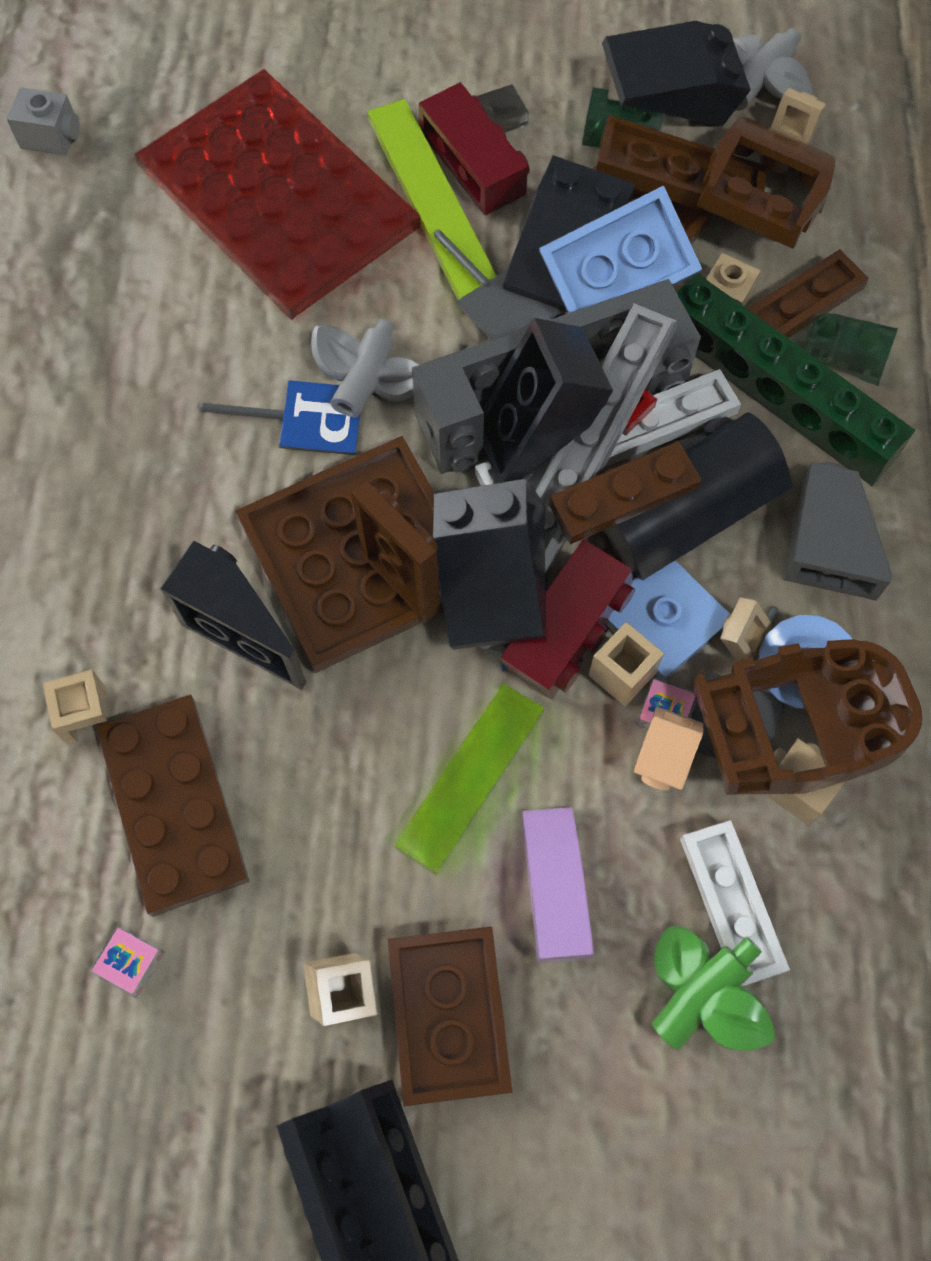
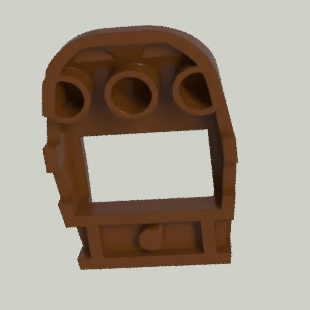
M740 117L721 139L708 161L709 166L702 183L705 189L698 200L697 206L794 249L801 232L806 233L813 224L817 214H821L830 190L836 160L832 155L753 119ZM754 151L762 154L760 161L763 166L772 172L786 174L792 168L799 170V180L811 189L803 208L793 205L790 200L783 196L771 195L755 188L743 178L724 174L723 171L731 155L747 157L751 156Z
M856 639L827 641V645L824 648L801 649L799 643L778 647L777 654L753 661L751 656L732 663L731 673L706 682L704 673L694 676L695 700L698 699L724 780L726 795L805 794L860 777L886 767L900 758L914 742L922 725L921 705L904 666L890 651L868 641ZM791 684L796 685L825 767L793 773L792 769H779L753 691L767 690Z

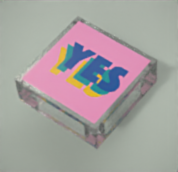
M652 676L635 725L648 730L656 706L691 718L696 703L694 691Z
M117 925L89 973L138 999L166 951Z

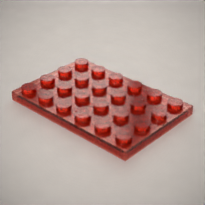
M262 69L135 153L138 165L291 320L421 227V215L265 69Z

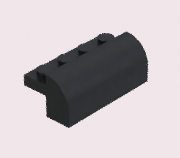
M747 412L735 420L726 416L714 419L707 423L703 430L686 440L680 441L702 479L699 489L602 531L608 536L615 559L633 569L634 576L642 581L793 487L787 462L778 441L768 427L755 415Z
M393 1080L362 1089L326 1107L291 1118L276 1126L321 1261H459Z

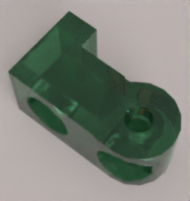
M593 87L585 121L583 146L600 148L604 127L609 115L661 131L664 121L663 114L623 106L620 104V101L608 99L609 90Z
M820 314L813 321L803 349L826 366L836 365L838 368L863 374L861 381L879 386L898 328L839 314Z

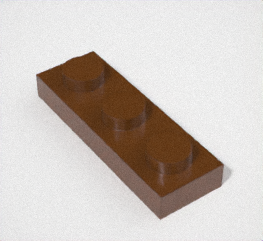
M839 249L749 307L748 310L784 336L790 338L863 290L869 278Z
M677 441L553 494L549 498L548 505L569 544H573L699 489L702 479L680 441Z

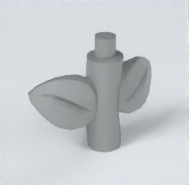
M790 28L785 34H776L765 45L757 35L750 34L733 37L751 89L737 109H745L763 85H765L768 92L782 99L783 94L788 88L800 93L804 91L813 95L807 72L793 58L796 54V45L801 40V35L796 29Z
M379 319L375 328L366 330L361 343L351 334L340 328L330 325H315L311 339L315 362L325 375L337 381H343L330 402L336 412L357 418L373 392L389 402H402L414 396L412 367L420 364L403 357L388 358L394 345L390 337L394 330V325L390 321Z

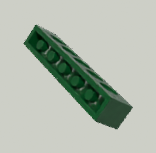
M700 274L694 275L677 292L701 336L695 356L713 370L720 369L728 381L849 470L858 471L860 478L870 486H873L900 456L916 431L910 425Z

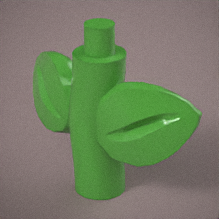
M669 926L663 932L656 945L654 965L659 979L668 988L674 990L675 994L652 1021V1026L671 1047L678 1051L690 1039L701 1023H703L704 1029L718 1045L727 1049L750 1051L770 1045L775 1040L774 1026L764 1004L749 989L740 986L754 974L749 965L762 953V950L746 936L733 950L728 946H724L711 958L708 945L700 936L680 926Z

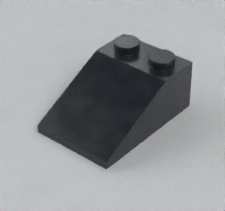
M695 20L606 36L602 42L619 101L623 106L723 127L751 91L744 72V66L740 61L733 41V36L728 28L720 24L712 25Z
M553 155L536 191L502 288L567 311L540 254L539 248L630 203L635 183Z
M533 318L484 406L483 447L497 483L523 479L590 428L601 409L607 404L613 389L582 327Z
M520 479L434 494L433 539L438 546L436 551L437 565L439 567L438 574L449 646L456 650L546 639L545 504L528 480Z
M193 541L160 588L180 624L302 690L307 682L295 649L236 564V558L220 546L212 545L209 549Z

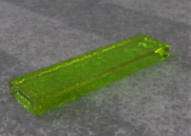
M503 683L395 842L394 848L437 876L543 715L544 708Z

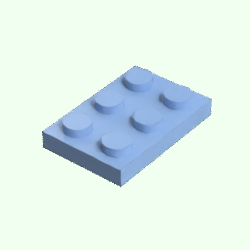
M664 185L539 248L540 254L568 313L667 279L674 286L702 271V267Z

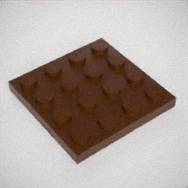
M403 436L235 510L238 520L314 673L320 672L424 622L363 558L351 492L367 480L379 493L385 490L397 500L403 510V517L413 528L420 525L433 537L435 493ZM441 587L439 591L440 611L433 617L444 613Z

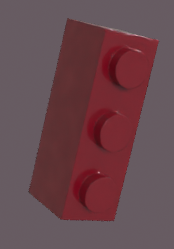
M461 82L418 103L420 128L427 142L484 216L527 195V178L530 173V167L525 155L513 148L507 140L501 125L492 122L485 113L480 99L476 95L472 96Z
M583 539L546 591V639L510 643L500 657L504 668L552 700L559 689L564 693L567 692L581 671V668L577 666L586 650L593 653L605 638L608 628L604 624L612 612L615 610L621 613L633 597L635 588L631 586L633 583V569Z

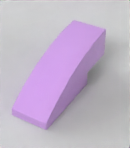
M573 808L522 811L537 964L590 960L593 956L592 936Z

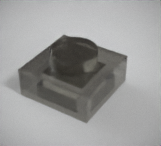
M513 84L477 96L488 117L493 123L500 124L505 133L529 125V111Z

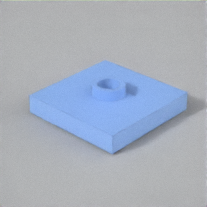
M675 560L643 581L636 577L631 585L635 588V592L630 602L621 613L614 610L605 624L616 633L627 622L664 653V656L655 675L664 682L722 632L724 622L730 613Z

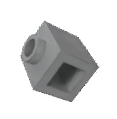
M19 87L7 121L20 149L67 156L73 139L75 140L78 137L80 130L79 117L74 113L67 94Z

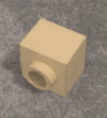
M721 253L706 279L745 307L755 291L761 270Z

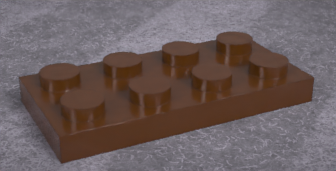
M612 115L608 116L595 170L635 183L634 189L645 194L664 185L671 201L683 204L693 211H705L717 215L697 206L698 200L705 189L702 183L709 166L708 161L715 151L714 148ZM731 155L723 173L731 177L743 178L750 182L753 187L765 192L767 168L763 164Z
M190 694L96 726L147 914L154 917L250 882L199 712L192 695Z

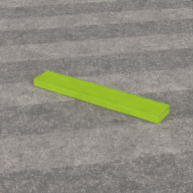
M406 99L368 110V121L457 300L482 285L435 238L434 232L436 230H441L489 281L497 275Z

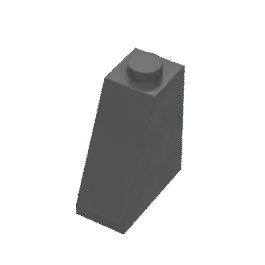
M811 461L800 483L783 580L877 601L891 583L892 573L859 472L845 469L841 465L832 462L817 463Z

